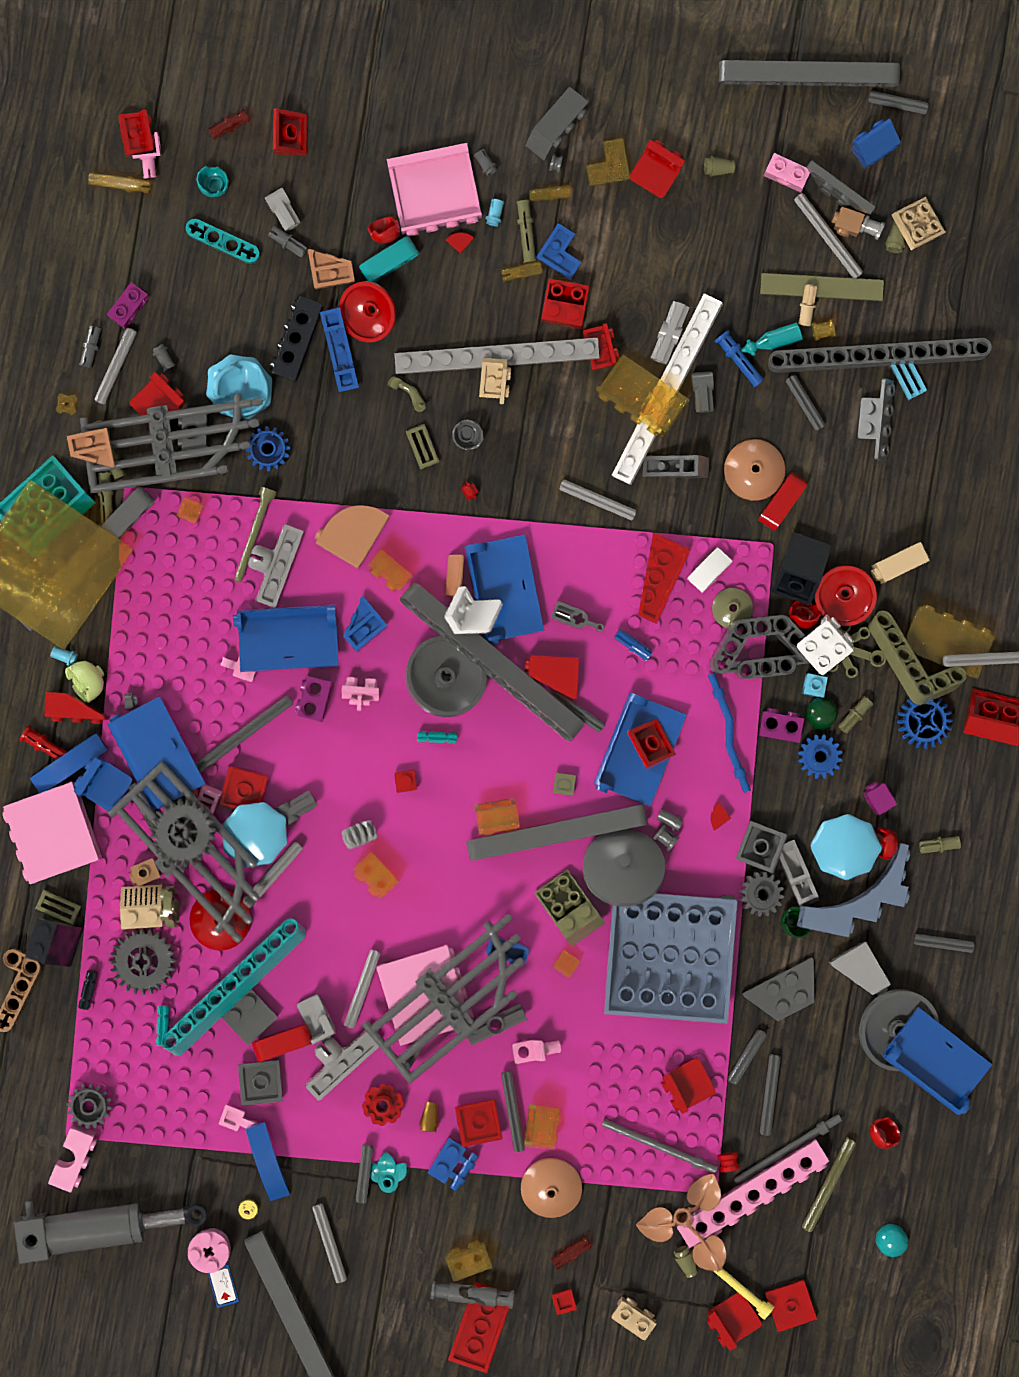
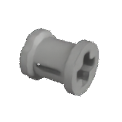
M866 215L859 232H866L875 236V239L878 240L885 223L874 221Z

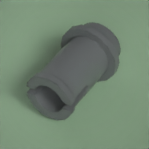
M485 149L478 151L474 155L483 169V174L490 176L497 171V164L492 162Z
M162 344L153 349V356L157 357L165 372L174 367L175 363H173L167 352L168 348Z
M662 808L656 819L672 827L673 831L674 829L678 831L684 821L680 815L677 817Z

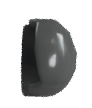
M466 419L460 421L453 428V441L457 447L463 450L476 449L484 440L483 430L480 424L474 420Z

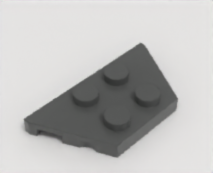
M812 160L806 167L816 183L821 187L820 190L829 197L832 195L838 199L836 202L844 208L849 207L852 210L871 214L875 209L874 205Z
M810 957L743 992L742 995L777 1021L814 1003L813 958Z

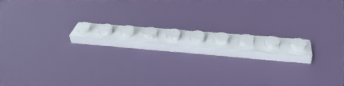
M706 294L701 298L612 474L613 477L629 485L632 484L723 305L721 301Z

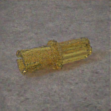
M548 185V188L530 190L529 197L531 201L549 199L552 202L555 199L570 198L569 185L558 187Z
M540 262L525 265L520 263L516 267L501 269L502 275L511 274L503 276L504 282L519 278L524 280V277L541 274L543 271Z

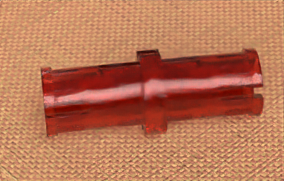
M242 110L230 118H223L224 121L209 127L208 130L215 140L228 132H234V129L250 122L246 112Z
M583 1237V1239L572 1246L568 1245L565 1247L566 1250L552 1257L551 1261L558 1270L571 1260H577V1256L591 1249L592 1246L587 1241V1238Z

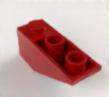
M46 692L44 717H51V721L63 722V718H71V722L83 723V719H91V723L103 724V720L110 719L109 716L73 694Z

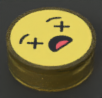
M244 1199L238 1206V1213L245 1220L255 1218L259 1211V1206L253 1199Z

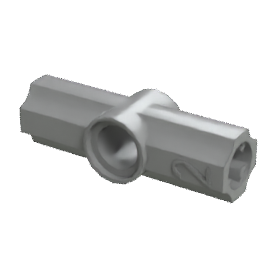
M673 301L666 321L663 322L658 334V341L650 359L667 365L674 345L677 344L682 332V325L690 307Z

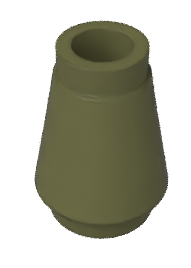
M713 156L704 160V173L710 177L734 173V161Z
M894 221L885 242L886 250L892 253H901L903 248H905V239Z
M688 1245L677 1248L674 1251V1259L686 1274V1277L690 1278L697 1275L696 1263L692 1256L693 1250Z

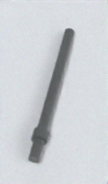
M837 1114L826 1122H820L810 1132L735 1177V1182L737 1185H740L820 1134L823 1136L828 1133L830 1128L842 1122L840 1116Z
M605 1118L601 1126L688 1162L694 1168H702L714 1174L717 1171L718 1166L704 1161V1158L698 1155L692 1156Z

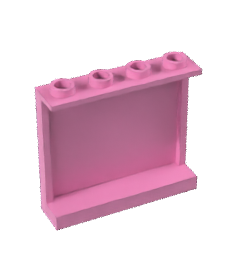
M467 143L387 159L402 234L414 236L419 234L418 231L434 232L439 230L438 227L441 226L453 228L459 226L458 223L466 221L467 224L479 222L478 219L482 218Z
M75 782L3 807V818L6 823H9L11 828L9 835L12 842L16 843L18 849L16 850V855L19 862L23 863V876L26 881H29V884H35L38 881L103 859L82 797L73 792L76 788L74 786Z
M448 944L416 955L377 965L376 968L389 1010L418 987L415 981L430 968L434 973L454 958L453 947L448 948ZM454 967L440 979L447 989L462 978L459 967ZM465 987L453 995L460 1005L465 1002V999H468ZM424 993L392 1018L396 1031L431 1003ZM471 1008L468 1009L466 1012L473 1019L474 1016ZM436 1009L399 1039L400 1046L419 1040L441 1022L444 1017ZM449 1025V1026L446 1027L443 1031H441L439 1034L444 1033V1032H447V1031H450V1030H454V1029L451 1027V1025Z

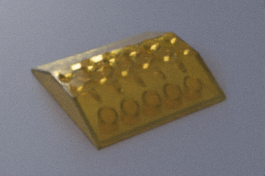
M29 480L0 522V608L64 650L105 593L133 549L32 480Z

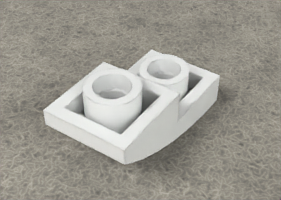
M717 547L688 577V580L703 593L731 565L732 560Z

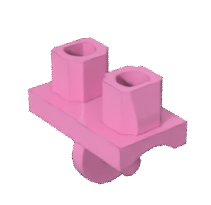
M346 678L345 686H342V699H350L349 704L357 705V711H361L362 705L370 706V701H379V688H377L376 679L368 678L366 679L365 687H357L358 678Z

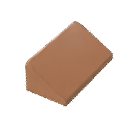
M449 555L445 593L447 596H455L458 588L462 587L463 555Z

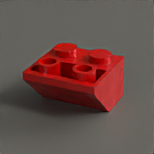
M549 279L541 322L581 329L589 286Z

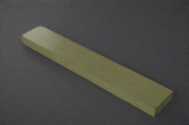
M761 274V295L803 297L805 285L812 284L817 287L815 298L883 301L884 280Z

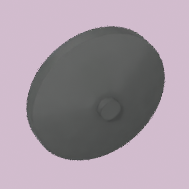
M438 636L424 641L413 651L406 665L405 682L410 696L424 711L439 717H456L468 712L479 702L486 688L487 674L443 637Z
M624 829L601 834L590 843L584 855L583 876L586 885L597 898L614 906H635L649 900L659 890L664 879L665 860L661 849L649 836L636 830Z
M895 989L879 995L867 1006L860 1020L859 1039L865 1054L875 1064L887 1070L899 1071L883 1058V1053L918 1007L939 1023L936 1010L926 998L911 990Z

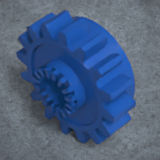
M266 426L265 431L258 428L257 435L251 434L253 437L252 441L247 440L250 441L251 448L245 449V451L251 453L247 458L248 460L254 459L252 463L254 467L259 464V470L262 471L264 467H267V471L271 472V467L274 466L276 470H279V463L285 465L283 459L290 457L286 454V451L291 450V447L285 445L289 440L288 438L282 439L284 436L283 432L277 434V428L274 427L270 431L269 427ZM266 444L273 445L274 449L271 454L263 453V447Z
M817 735L813 736L814 740L806 738L807 744L800 745L803 751L797 752V754L801 755V759L797 760L798 763H803L801 770L807 769V776L814 773L815 779H818L819 774H821L823 779H826V773L833 776V768L839 770V766L836 764L837 762H842V759L838 758L842 751L836 750L839 744H832L833 738L830 737L826 740L825 735H822L821 739H818ZM818 751H822L825 754V759L821 763L815 760V753Z

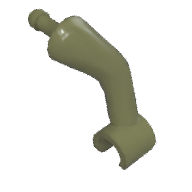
M392 376L390 378L388 386L395 390L399 387L405 390L411 396L414 409L418 412L425 410V402L415 387L397 377Z

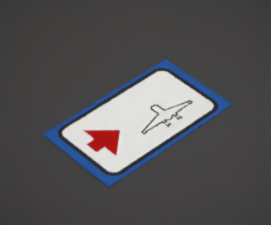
M229 1264L214 1273H208L217 1308L239 1302Z

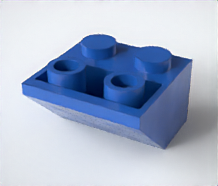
M883 119L872 126L873 128L869 133L864 131L853 141L854 145L851 150L864 169L900 145V139L890 119L885 122Z

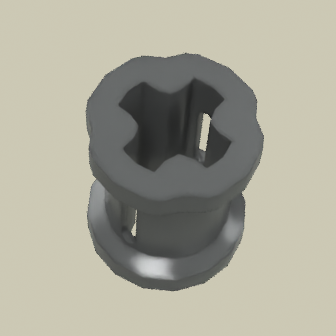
M665 825L653 837V839L665 845L667 851L680 838L666 829Z

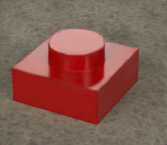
M415 770L394 773L397 793L417 790Z
M571 1289L552 1294L557 1315L577 1310Z

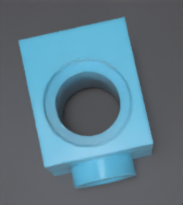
M809 673L805 674L801 694L824 698L828 677Z

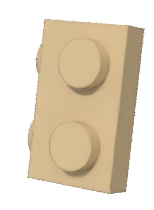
M482 358L479 397L500 398V404H504V397L509 396V385H506V380H510L511 368L507 367V359Z
M621 1297L617 1302L618 1307L611 1316L612 1319L642 1340H646L656 1325L655 1315L647 1309L642 1311L636 1307L638 1304L631 1298L627 1297L625 1299Z

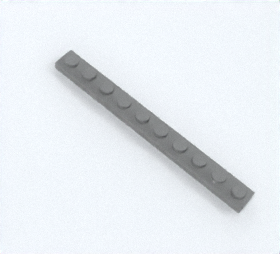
M598 338L394 353L395 369L397 375L482 368V358L507 359V366L599 359Z

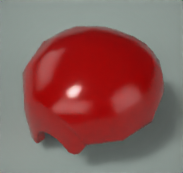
M385 217L371 223L368 226V231L375 242L387 244L393 242L399 236L400 226L393 217Z
M795 601L789 609L790 620L798 628H812L821 616L817 605L812 603L809 606Z
M878 827L875 834L882 846L878 857L890 859L899 848L898 836L892 829Z
M891 1118L877 1119L870 1126V1136L876 1146L882 1149H889L900 1143V1130Z

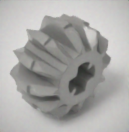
M363 821L343 830V841L348 849H354L376 840L378 837L377 830L372 821Z

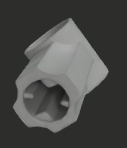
M283 188L264 197L272 212L276 214L285 232L300 224L299 218L292 209L291 202Z

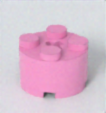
M215 1228L204 1229L198 1232L188 1248V1259L197 1270L204 1273H214L220 1270L226 1264L231 1254V1245L227 1235ZM209 1247H212V1248H213V1250H212L213 1253L207 1254V1253H206L207 1249H208Z

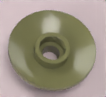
M728 588L721 591L715 597L712 604V613L715 620L721 626L729 628L730 624L735 620L751 618L753 604L748 594L737 588ZM731 604H735L737 606V610L735 612L730 611L729 606ZM740 623L737 625V628H740L743 625Z

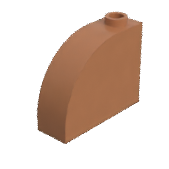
M370 506L346 508L333 516L324 529H319L315 536V539H317L316 544L359 569L390 516Z

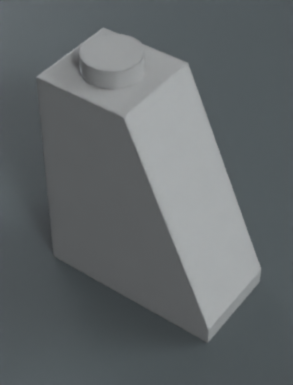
M865 941L829 961L831 966L872 995L877 994L879 996L888 990L887 987L891 985Z

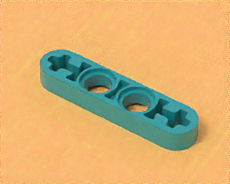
M191 219L186 224V232L191 238L248 264H254L260 258V252L253 244L201 220ZM196 224H198L199 229L205 231V227H207L208 229L204 234V239L200 238L202 236V233L198 231L192 234L190 226H195ZM211 232L219 234V240L215 243L208 240V235ZM230 240L238 243L235 251H229L226 248ZM242 244L245 245L243 247L244 250L248 252L251 249L254 250L255 258L251 257L249 260L247 259L248 256L241 252V256L237 255L241 251Z

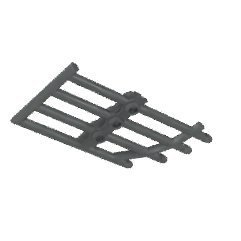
M235 394L233 402L168 411L167 405L147 408L148 415L88 423V417L80 418L82 433L103 428L111 429L149 423L150 435L113 440L111 445L112 449L152 443L153 455L115 461L116 467L114 468L86 461L90 493L228 472V466L221 465L216 467L215 465L227 452L251 448L250 441H243L241 443H233L238 430L260 425L259 419H251L250 421L240 420L242 408L260 406L263 404L262 398L242 400V394ZM234 410L231 423L171 432L169 419ZM229 431L223 445L174 452L172 441L174 439ZM214 454L201 469L177 472L175 460ZM155 463V476L97 484L96 472Z
M162 760L107 813L112 818L118 814L158 857L154 863L167 877L173 874L218 922L214 929L219 934L224 929L232 936L234 941L239 943L242 937L229 923L234 913L236 912L247 924L253 921L252 917L240 905L242 892L244 890L255 902L260 898L258 893L245 880L243 860L251 868L257 865L256 861L250 857V854L211 813L208 820H214L211 827L216 828V831L212 832L211 835L218 832L234 849L236 869L214 846L213 848L207 847V850L236 881L234 895L232 896L198 858H196V864L193 866L230 905L224 916H222L179 867L175 866V861L172 864H168L169 857L161 860L163 852L155 853L159 846L151 845L154 841L124 809L133 800L151 821L153 818L160 819L138 794L148 786L164 805L171 808L170 801L172 800L153 781L161 772L191 801L192 805L194 802H198V809L204 806ZM206 807L204 814L210 812ZM180 818L179 820L184 824L188 818ZM190 822L189 825L192 829L197 830L196 825ZM194 833L192 839L194 840V842L196 840L197 833ZM170 836L172 843L176 846V841ZM181 842L179 848L188 847L185 842Z
M510 914L502 917V920L497 921L494 925H492L490 920L483 925L486 931L437 972L434 973L430 968L415 981L418 987L376 1022L371 1024L367 1020L362 1024L363 1028L409 1084L518 995L514 989L507 996H504L507 978L517 968H520L525 961L520 957L507 967L506 952L514 944L518 943L521 937L517 933L510 940L502 944L497 934L505 924H508L513 919ZM491 938L496 950L447 989L440 979ZM498 959L499 974L460 1005L453 995ZM497 986L493 1006L474 1021L466 1011ZM424 993L431 1003L389 1038L384 1040L377 1031ZM437 1009L444 1019L402 1054L397 1056L391 1049V1046ZM451 1025L457 1035L415 1070L410 1072L404 1065V1062L446 1027Z

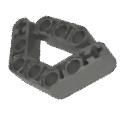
M784 615L735 620L730 624L709 661V668L717 674L734 672L740 679L791 674L795 670L796 665L810 663L797 648V644L806 636L790 618ZM779 619L784 622V627L781 630L776 626ZM759 621L764 624L762 632H758L756 628ZM740 623L744 626V632L741 635L736 631L737 625ZM792 634H795L798 638L795 645L790 642ZM775 635L793 654L735 661L747 639L758 636ZM729 641H732L734 644L732 652H728L726 649ZM783 660L788 662V668L785 671L781 668ZM717 661H722L723 668H718ZM763 662H766L769 666L766 673L761 671ZM744 664L749 668L747 675L741 673V667Z

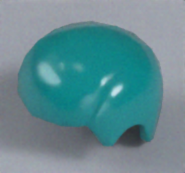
M205 166L197 174V184L199 190L204 195L219 197L227 191L229 180L227 174L219 167Z
M894 1224L882 1226L878 1230L875 1240L879 1250L885 1256L892 1258L902 1255L907 1250L909 1242L903 1229Z

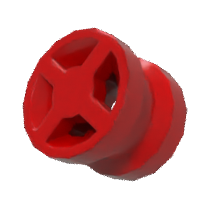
M738 1152L718 1155V1160L721 1161L720 1172H731L740 1169V1164L737 1163Z

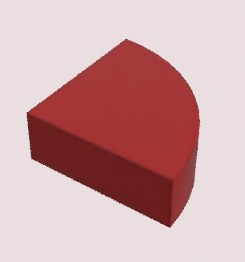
M455 233L446 238L445 241L461 254L473 241L474 237L466 233Z
M719 802L711 812V825L714 831L731 819Z

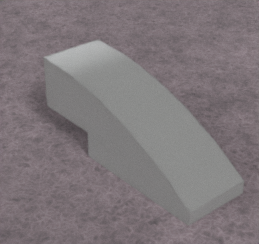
M795 840L785 843L779 859L800 907L807 906L819 901L818 894Z

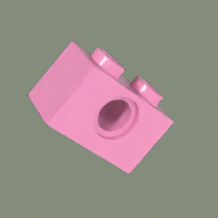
M774 153L764 176L801 193L810 172L806 167Z

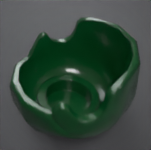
M818 697L811 701L805 716L811 727L816 730H826L834 724L838 710L830 699Z
M800 906L789 907L781 916L783 931L793 938H804L811 932V929L797 926Z

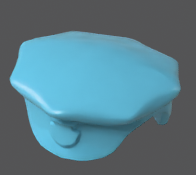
M231 354L208 369L206 394L213 404L233 402L235 394H242V400L262 398V405L242 408L241 418L246 420L265 410L270 405L272 377L265 371L257 359ZM234 410L222 411L220 413L233 417Z
M265 802L239 805L222 824L250 854V857L256 861L257 865L272 863L287 845L286 817ZM223 838L224 853L235 860L234 849ZM243 860L244 867H250L247 864V862Z
M850 814L824 821L811 842V850L820 869L844 880L870 872L882 850V846L871 823L860 820Z

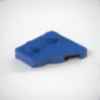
M362 596L343 636L353 649L359 652L389 626Z

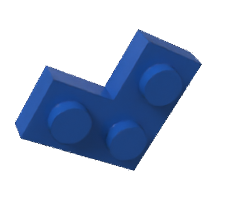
M558 223L536 259L569 280L572 279L581 265V261L565 252L575 233Z

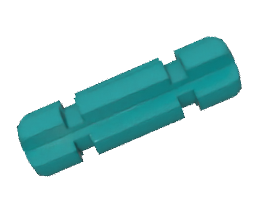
M419 731L417 733V741L457 743V733H426V731Z
M160 1005L157 1009L159 1017H157L158 1036L156 1037V1044L158 1046H162V1038L168 1032L169 1017L167 1015L169 1014V1006Z

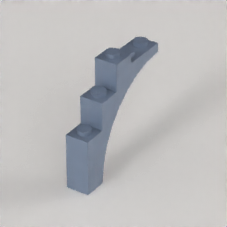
M899 843L897 852L890 859L884 872L861 895L835 906L818 908L801 906L797 926L849 937V934L854 929L853 917L877 922V918H880L882 912L881 902L904 907L905 903L909 900L908 887L901 886V881L903 882L906 876L904 866L910 856L909 845Z

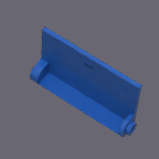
M526 535L465 546L475 601L501 600L503 604L491 631L482 633V637L491 645L500 644L502 639L545 631Z
M335 604L237 610V615H233V625L238 628L240 672L339 666Z
M629 692L593 784L597 785L596 789L604 793L610 790L651 806L670 758L649 770L646 769L627 732L658 719L674 749L687 715Z
M160 696L123 716L117 714L109 719L110 723L107 725L137 783L163 760L190 791L206 784ZM163 772L153 780L172 801L184 796ZM148 786L142 790L153 811L163 807L162 801Z
M919 1007L883 1053L885 1060L956 1115L965 1114L969 1110V1094L992 1066L990 1062Z

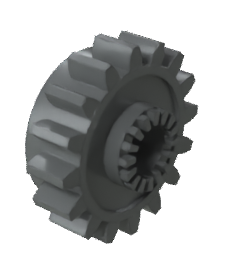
M754 872L753 877L746 876V883L741 882L743 888L738 890L742 894L739 901L744 902L742 907L744 909L749 908V914H753L756 911V916L761 917L762 912L764 916H769V910L775 913V906L782 905L778 900L784 898L783 895H780V891L784 890V888L777 886L780 880L776 879L773 881L774 875L769 874L767 876L766 872H761L760 875L758 872ZM763 889L764 897L759 899L758 892Z
M90 1083L88 1088L85 1084H82L81 1091L75 1088L74 1092L76 1095H69L72 1101L66 1104V1106L71 1107L67 1114L73 1115L71 1121L77 1120L78 1127L85 1124L86 1129H89L92 1124L94 1128H97L98 1121L104 1124L105 1120L103 1117H110L107 1110H111L113 1107L108 1105L112 1098L105 1097L108 1091L101 1092V1085L95 1089L93 1083ZM86 1101H91L94 1104L93 1111L85 1108Z

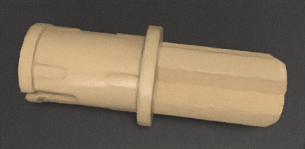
M805 285L803 301L800 303V306H802L798 322L800 325L811 326L813 309L816 308L814 303L817 287L815 285Z

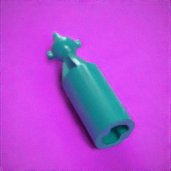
M796 322L765 333L756 343L750 339L747 340L745 347L741 351L754 356L757 349L774 350L802 340L801 331Z

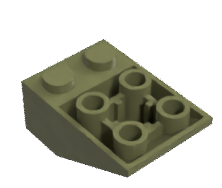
M568 869L534 892L572 947L605 924Z

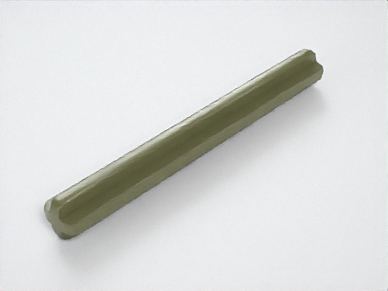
M850 1138L845 1139L802 1225L804 1230L808 1232L813 1231L856 1145L854 1140Z

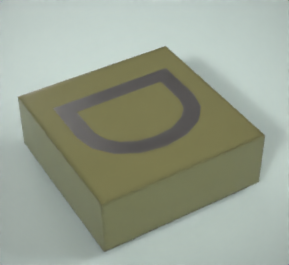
M555 773L553 793L573 796L576 775Z

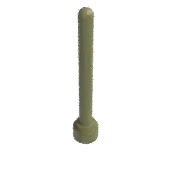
M264 487L260 489L259 499L261 501L235 575L236 582L243 580L268 503H271L272 499L274 500L276 491Z

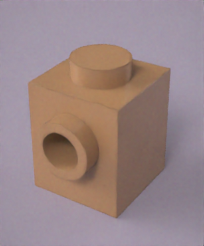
M841 207L839 212L835 211L832 223H835L833 229L837 230L839 235L857 237L865 214Z
M155 858L130 867L132 872H129V876L133 884L136 883L137 886H141L163 877L160 869L154 863L156 861Z

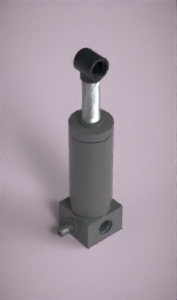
M26 1201V1216H21L14 1222L19 1264L48 1260L52 1255L144 1242V1232L146 1229L180 1224L199 1226L205 1222L208 1210L205 1205L194 1203L191 1206L183 1207V1209L144 1215L141 1212L139 1203L48 1216V1213L35 1214L33 1201ZM195 1209L200 1210L202 1218H193L192 1211ZM30 1235L36 1236L37 1241H33Z

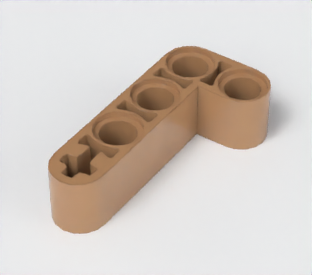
M17 948L6 951L3 956L5 965L18 971V974L0 1009V1032H7L14 1028L43 968L42 963L25 958L26 952ZM12 952L16 953L19 957L17 963H12L9 960V955ZM30 961L36 963V972L28 970L27 965ZM20 980H25L28 983L26 991L19 988ZM12 998L18 1000V1009L11 1008L9 1002ZM8 1013H11L12 1015L7 1020L10 1025L4 1027L1 1020L5 1019Z

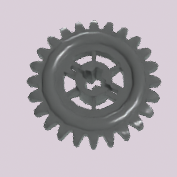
M178 799V805L170 801L171 808L163 805L165 813L157 811L160 819H152L157 826L150 827V829L156 831L155 834L149 836L156 839L151 845L159 846L155 853L163 852L161 860L169 857L168 864H172L175 861V866L179 867L183 861L184 867H187L190 860L191 864L195 865L196 858L200 861L203 860L202 853L209 855L207 847L213 848L210 840L216 839L215 836L211 835L212 832L216 831V828L211 827L214 820H208L211 815L210 812L204 814L205 806H201L198 809V802H194L191 806L189 799L186 800L185 805L181 799ZM180 818H188L184 824L179 820ZM191 821L195 823L197 830H193L189 825ZM180 829H184V830H185V831H183V835H184L183 837H182V836H179V835L181 834ZM194 833H197V837L194 842L192 838ZM170 836L176 841V846L172 843ZM181 842H185L188 846L187 848H179Z
M141 928L140 934H138L133 929L132 936L127 932L125 933L126 940L118 938L121 945H113L117 952L110 953L111 956L115 957V960H111L109 963L116 967L111 969L110 972L118 973L114 980L121 978L119 986L127 984L126 991L133 987L134 994H137L139 989H141L142 995L146 994L147 989L153 994L154 987L159 991L161 990L160 983L168 985L166 977L173 978L169 971L176 970L171 965V963L177 961L171 958V955L176 952L169 951L172 943L165 944L167 937L159 939L160 932L153 935L152 929H149L146 934L144 928ZM139 947V953L133 955L131 953L132 950ZM147 947L152 949L155 953L152 955L147 953ZM155 955H157L158 958L157 967L152 965V957ZM129 956L133 958V967L129 968L128 963ZM142 956L143 959L147 960L148 962L144 965V968L142 967L141 963H138V960L141 959ZM135 968L136 970H138L140 976L133 973L132 969ZM147 969H155L151 975L147 976Z

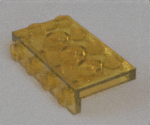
M624 355L621 356L600 387L597 386L595 389L599 393L598 397L606 403L609 400L613 402L616 410L622 414L625 411L629 413L632 421L638 425L643 423L648 426L646 430L654 436L659 434L664 437L689 402L687 397Z
M924 604L923 607H917L905 639L915 655L943 665V657L945 655L988 653L996 637L988 629L981 627L978 630L973 628V623L965 620L958 622L953 620L955 616L945 612L942 615L935 612V608ZM983 665L960 667L965 670L966 675L978 679Z

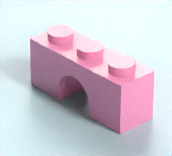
M76 1123L72 1124L63 1147L70 1149L74 1153L75 1160L64 1162L58 1159L48 1184L71 1192L74 1187L78 1188L82 1176L79 1175L81 1168L86 1169L90 1159L86 1157L89 1150L93 1151L97 1139L94 1138L96 1131L86 1129L83 1126L78 1127Z

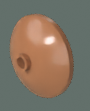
M757 439L747 440L736 445L728 454L724 464V476L727 485L737 496L751 501L763 500L773 495L782 485L785 477V463L780 452L772 444ZM757 465L759 472H753L752 466Z
M544 1158L536 1161L525 1171L522 1177L521 1195L523 1201L532 1212L542 1217L556 1218L566 1215L576 1207L581 1198L582 1182L580 1175L571 1164L562 1159ZM553 1190L555 1194L549 1195L548 1191Z

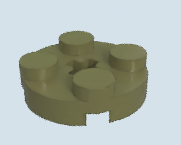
M168 886L160 891V898L163 901V908L160 909V920L164 921L165 926L168 928L177 927L178 925L175 922L180 920V900L175 899V894H179L176 886Z

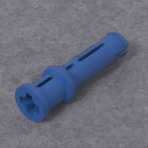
M729 330L714 341L726 352V357L733 359L752 383L753 387L764 380L740 350L741 345L737 344L730 336Z

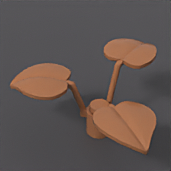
M709 1174L695 1181L688 1190L687 1200L690 1204L696 1205L695 1207L688 1208L687 1210L683 1208L678 1209L674 1214V1218L670 1211L658 1207L649 1211L636 1226L643 1235L656 1242H665L672 1238V1227L676 1226V1224L683 1228H689L701 1241L693 1249L692 1256L694 1262L702 1269L719 1272L726 1261L724 1243L714 1235L704 1240L692 1226L694 1223L693 1211L698 1210L699 1207L704 1211H711L721 1201V1190L717 1178L714 1174Z

